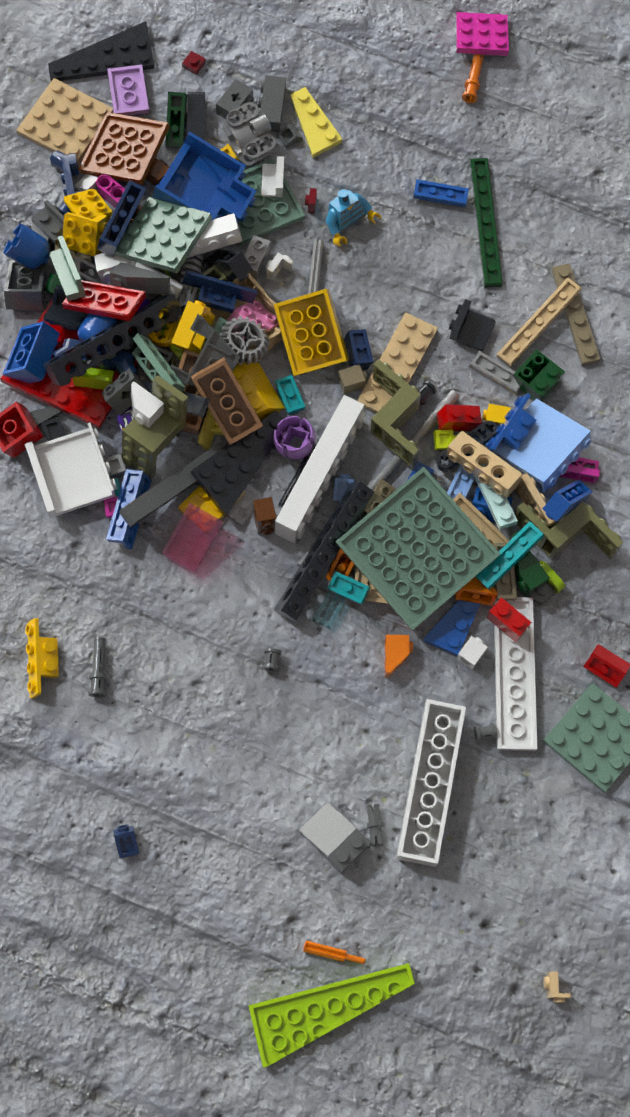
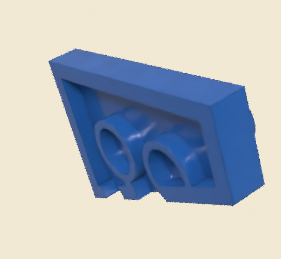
M459 600L422 641L458 656L480 604Z

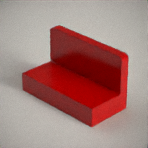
M597 644L583 667L617 688L626 675L630 663Z

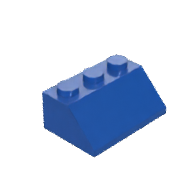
M44 321L21 327L2 375L27 383L42 381L46 375L43 364L52 359V353L58 344L60 333Z

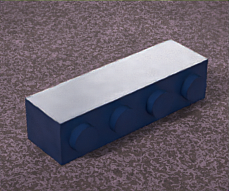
M129 180L99 239L98 250L114 257L119 243L144 197L146 188Z

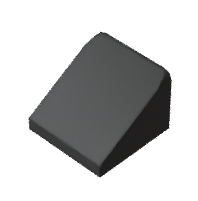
M291 123L277 134L286 148L303 140L298 129Z

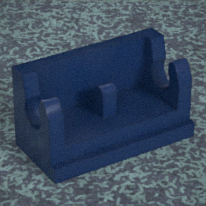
M366 329L349 330L344 338L349 357V367L360 364L363 370H367L374 361Z

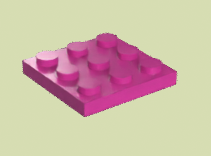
M456 13V53L508 56V15Z

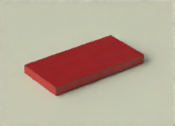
M81 280L86 296L67 301L66 298L62 305L63 309L130 321L145 299L146 294L144 291Z

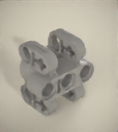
M247 102L231 110L223 125V130L233 150L238 155L241 163L246 165V167L253 166L267 159L276 145L274 136L270 134L271 125L265 115H258V106L253 102ZM244 155L246 156V158L251 159L253 161L250 163L246 162L244 160Z

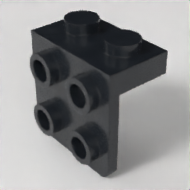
M56 285L52 305L45 313L43 320L51 325H59L68 330H78L88 313L63 309L62 303L66 296L62 286Z
M465 299L463 305H458L455 313L458 315L456 320L452 319L449 330H451L449 339L483 351L496 321L470 310L472 301Z

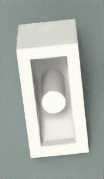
M133 382L131 384V398L134 418L139 424H144L149 428L163 414L164 403Z

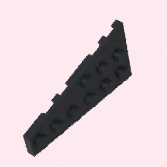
M147 22L140 23L48 63L50 80L52 81L55 78L59 81L103 76L108 75L107 69L142 65L143 70L154 69Z
M277 411L261 421L262 427L231 445L228 444L190 472L224 517L229 514L273 448L274 431L277 430L278 423L283 420Z

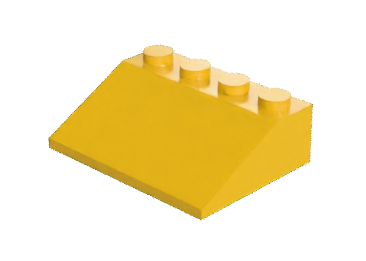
M323 289L273 304L294 376L349 361L330 289Z

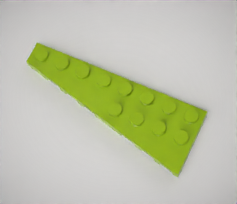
M407 963L248 1005L263 1068L270 1066L414 985L410 964Z

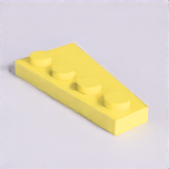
M306 87L290 95L312 158L342 143L341 136Z

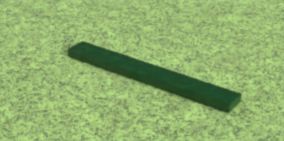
M488 158L470 159L484 288L502 287L503 282Z

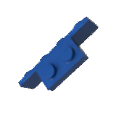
M529 393L516 399L514 402L515 408L504 417L506 419L505 423L499 425L495 431L497 433L495 438L492 437L486 444L488 450L493 452L501 440L514 450L520 447L537 421L522 409L531 396Z

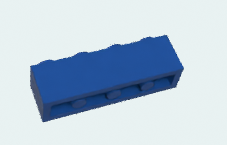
M577 480L558 490L542 509L546 512L545 514L549 519L557 522L568 515L580 503L585 502L593 491L582 481Z

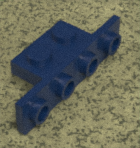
M188 270L182 284L200 289L197 301L206 304L205 306L233 313L236 299L253 304L258 292L249 287H243L232 282H226Z

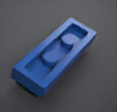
M416 179L413 198L466 207L469 188Z

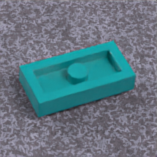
M289 375L275 380V386L287 414L291 415L305 410V404L293 376Z
M335 571L327 589L363 605L371 587Z

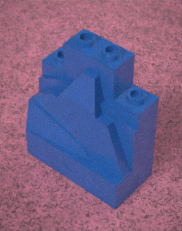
M189 131L183 146L159 185H156L151 198L211 213V220L235 214L239 223V221L243 222L248 214L246 212L247 207L252 208L256 201L254 197L256 190L242 182L246 175L243 172L246 165Z

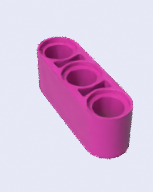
M101 175L96 181L98 193L104 200L116 208L120 198L115 197L122 196L125 188L110 176Z

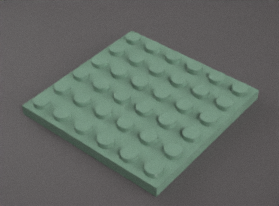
M425 467L421 468L335 542L411 630H414L500 555L497 549Z

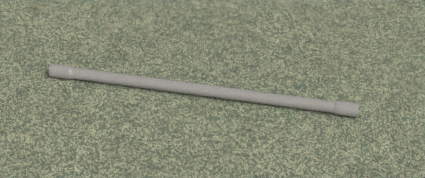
M451 390L408 441L412 440L417 445L438 421L437 412L446 404L453 405L460 398L459 394ZM395 454L370 482L368 487L374 490L379 480H386L403 460ZM307 552V553L302 557V559L297 563V566H298V567L301 566V564H302V562L304 561L305 557L307 556L308 552Z

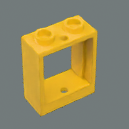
M197 300L194 303L187 302L171 343L182 351L185 349L200 354L206 338L190 330L197 314L201 315L210 326L215 315L210 312L211 309L205 306L206 304Z

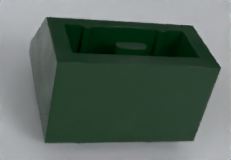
M536 349L513 374V377L524 395L529 393L531 395L529 399L532 401L537 398L543 402L562 381L565 371Z

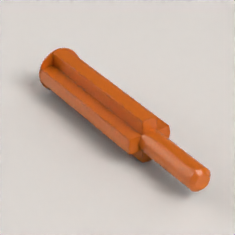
M307 940L304 943L303 952L341 962L348 960L365 964L366 961L365 958L346 954V950Z

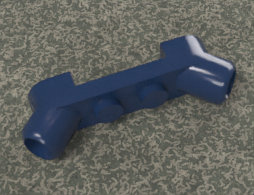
M59 150L53 152L50 156L52 167L64 172L61 173L62 184H66V187H63L64 197L78 193L75 192L73 176L79 175L76 154L66 155ZM65 202L59 207L60 213L63 216L68 212L72 213Z
M71 338L65 339L63 346L53 351V358L82 341ZM120 350L117 352L118 355L112 359L106 358L102 361L103 364L98 366L100 369L116 371L119 375L130 368L138 376V371L134 366L136 359L132 353ZM85 354L81 356V361L83 363L86 361Z

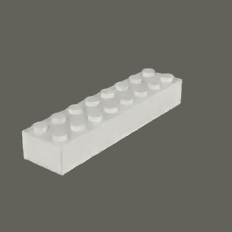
M346 395L343 396L275 520L276 535L294 544L297 539L303 537L306 523L311 522L314 516V508H318L323 499L321 497L323 491L327 492L329 489L332 475L335 476L337 474L340 460L345 459L348 445L353 444L357 429L360 430L364 423L363 418L366 413L364 412V404Z
M430 699L426 700L396 855L398 860L436 867L438 864L466 710L464 706Z

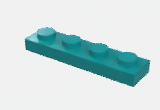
M529 521L499 551L500 555L475 577L490 590L544 537V534Z

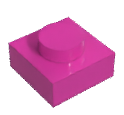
M118 497L104 500L107 519L112 518Z

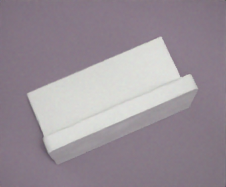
M277 156V164H263L262 197L283 198L284 157Z

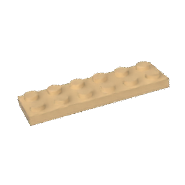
M405 312L380 361L388 363L392 371L396 374H401L409 384L438 327ZM372 373L357 401L364 404V408L377 413L393 396L373 380Z

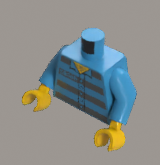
M342 189L338 191V197L329 203L326 224L331 234L334 235L333 244L335 246L341 247L340 240L342 244H347L346 237L339 234L364 218L366 213H368V220L376 224L373 220L375 215L381 219V215L371 210L372 206L362 195L358 193L353 194L350 190Z

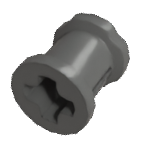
M275 648L264 649L266 657L262 669L270 672L279 671L278 662L282 651Z
M490 723V725L483 727L474 726L476 742L481 743V741L489 739L497 740L495 724Z

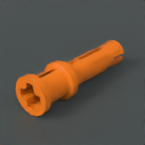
M473 54L469 79L464 85L466 89L462 99L467 103H475L478 98L476 94L480 88L479 76L484 55Z

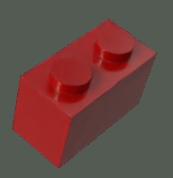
M446 404L437 412L439 430L473 431L482 424L480 406Z
M502 597L486 617L515 642L523 636L532 623Z

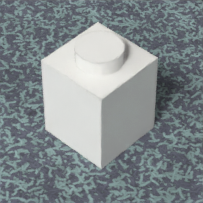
M471 636L456 659L473 670L485 653L487 646L482 639Z

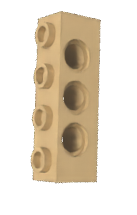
M461 431L448 445L447 455L449 459L463 466L466 472L473 473L483 484L491 486L498 495H503L507 498L521 483V472L465 432ZM485 464L487 465V467H481L479 465ZM495 475H501L502 477L496 478Z

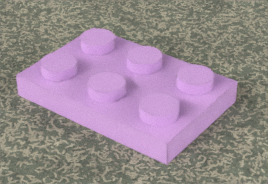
M142 65L107 69L114 113L127 116L149 113Z

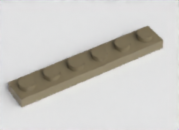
M570 264L552 267L551 271L557 288L567 278L576 283ZM578 294L564 309L581 366L598 363L600 356L580 294Z

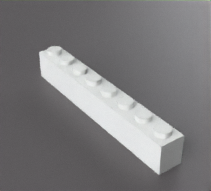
M235 214L211 220L187 258L242 242ZM106 253L94 256L97 273L102 283L110 281V272L120 262L136 266L137 263L115 255L112 257Z

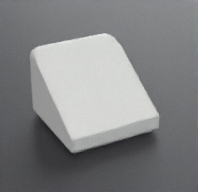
M86 174L75 187L80 191L96 190L97 177Z

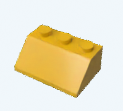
M243 363L242 365L238 364L235 366L233 373L260 420L265 419L275 411L280 412L285 409L260 363H251L248 366L246 363Z

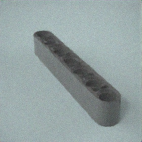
M221 442L216 444L123 507L119 513L130 528L196 484L197 481L190 472L224 448Z

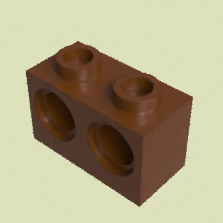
M272 497L253 500V515L257 533L262 535L272 534L275 531V520L277 518Z

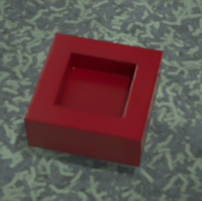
M190 51L182 62V67L197 75L205 65L206 58Z
M310 188L309 195L305 196V205L308 206V213H315L316 188Z

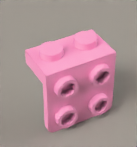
M257 300L253 304L246 303L234 309L228 321H231V319H238L240 316L243 320L246 317H249L250 321L255 319L257 325L262 323L261 329H266V332L279 326L275 315L270 313Z

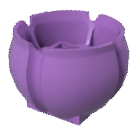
M290 416L278 423L277 430L274 431L273 441L275 448L283 457H289L291 460H303L313 451L317 436L314 427L305 418L301 420L299 416ZM293 436L304 440L300 448L289 446Z

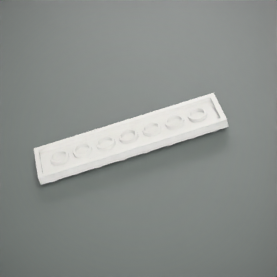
M517 597L516 600H508L507 602L532 622L529 629L515 642L494 625L497 750L536 751L537 722L533 598Z

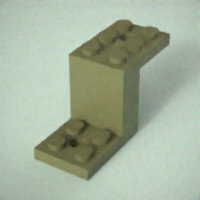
M378 359L373 364V380L393 397L371 418L370 433L413 468L418 462V446L412 440L408 441L399 429L419 410L421 394L418 388L414 385L410 386L401 374H396L392 371L388 363Z
M158 375L153 379L152 395L164 403L163 414L149 428L144 424H139L134 418L122 430L121 457L123 462L139 471H143L150 479L156 475L157 456L185 427L188 396Z
M524 502L518 506L515 512L518 520L517 525L521 529L530 521L544 534V537L536 545L550 560H553L583 533L609 559L616 555L623 544L619 534L613 532L608 527L607 522L599 518L595 514L594 509L584 502L580 503L551 529H549L548 524L543 519H539L535 515L533 508L529 505L527 506Z

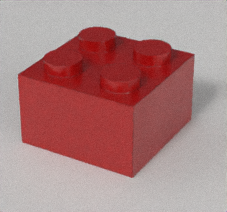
M16 401L0 413V448L3 453L15 458L26 450V443L32 442L34 444L43 438L29 410Z

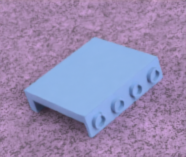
M536 398L525 411L537 421L520 447L514 450L501 440L493 453L524 474L528 473L529 477L542 484V491L545 492L549 487L554 486L557 478L567 471L572 461L575 462L578 459L582 450L589 447L591 444V431Z

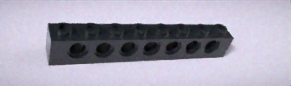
M165 294L137 310L130 321L120 320L47 361L43 366L53 385L65 386L71 382L70 379L73 377L85 375L87 369L102 365V361L106 358L112 359L118 355L117 352L120 350H127L133 347L135 342L133 338L137 333L148 338V334L164 329L163 326L165 324H172L178 321V317L183 315V311L174 294ZM160 310L163 312L162 318L159 317ZM145 318L148 321L147 327L143 324ZM130 327H131L132 330H133V333H132L131 336H129V334H128V329H129ZM114 336L117 337L116 345L113 344ZM98 345L102 347L100 354L97 352ZM83 354L86 355V361L84 363L81 361V356ZM67 363L71 366L69 372L65 369Z
M361 481L350 483L274 608L275 612L288 621H297L340 550V547L335 542L355 525L375 491Z

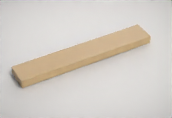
M567 278L497 353L496 357L511 368L582 291V288Z

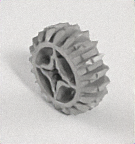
M241 316L238 319L233 318L231 321L226 322L225 326L221 329L220 336L240 356L238 360L240 365L245 362L248 366L251 362L255 364L258 360L263 359L268 351L269 335L265 334L266 329H261L262 323L257 325L255 319L250 321L249 317H246L243 320Z

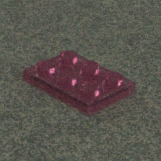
M190 503L162 554L196 572L224 522Z

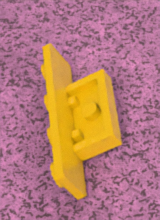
M38 618L29 621L25 628V633L28 636L26 653L28 654L27 673H29L27 690L30 698H36L41 695V677L57 678L59 676L57 638L39 637Z

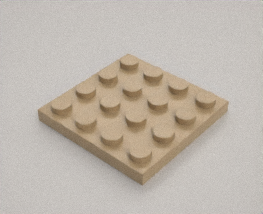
M53 78L16 131L18 135L51 152L59 150L66 155L75 153L77 163H79L87 152L105 113H114L112 107Z

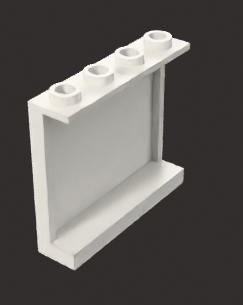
M88 423L89 428L51 441L35 446L32 442L25 444L50 518L115 497L114 490L117 489L114 478H109L108 473L111 472L108 461L104 462L102 456H105L102 445L98 446L97 439L100 438L97 429H92L91 423Z

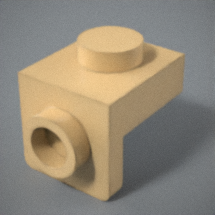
M548 972L547 977H544L543 980L544 989H547V999H553V1003H566V999L571 998V993H559L558 972Z

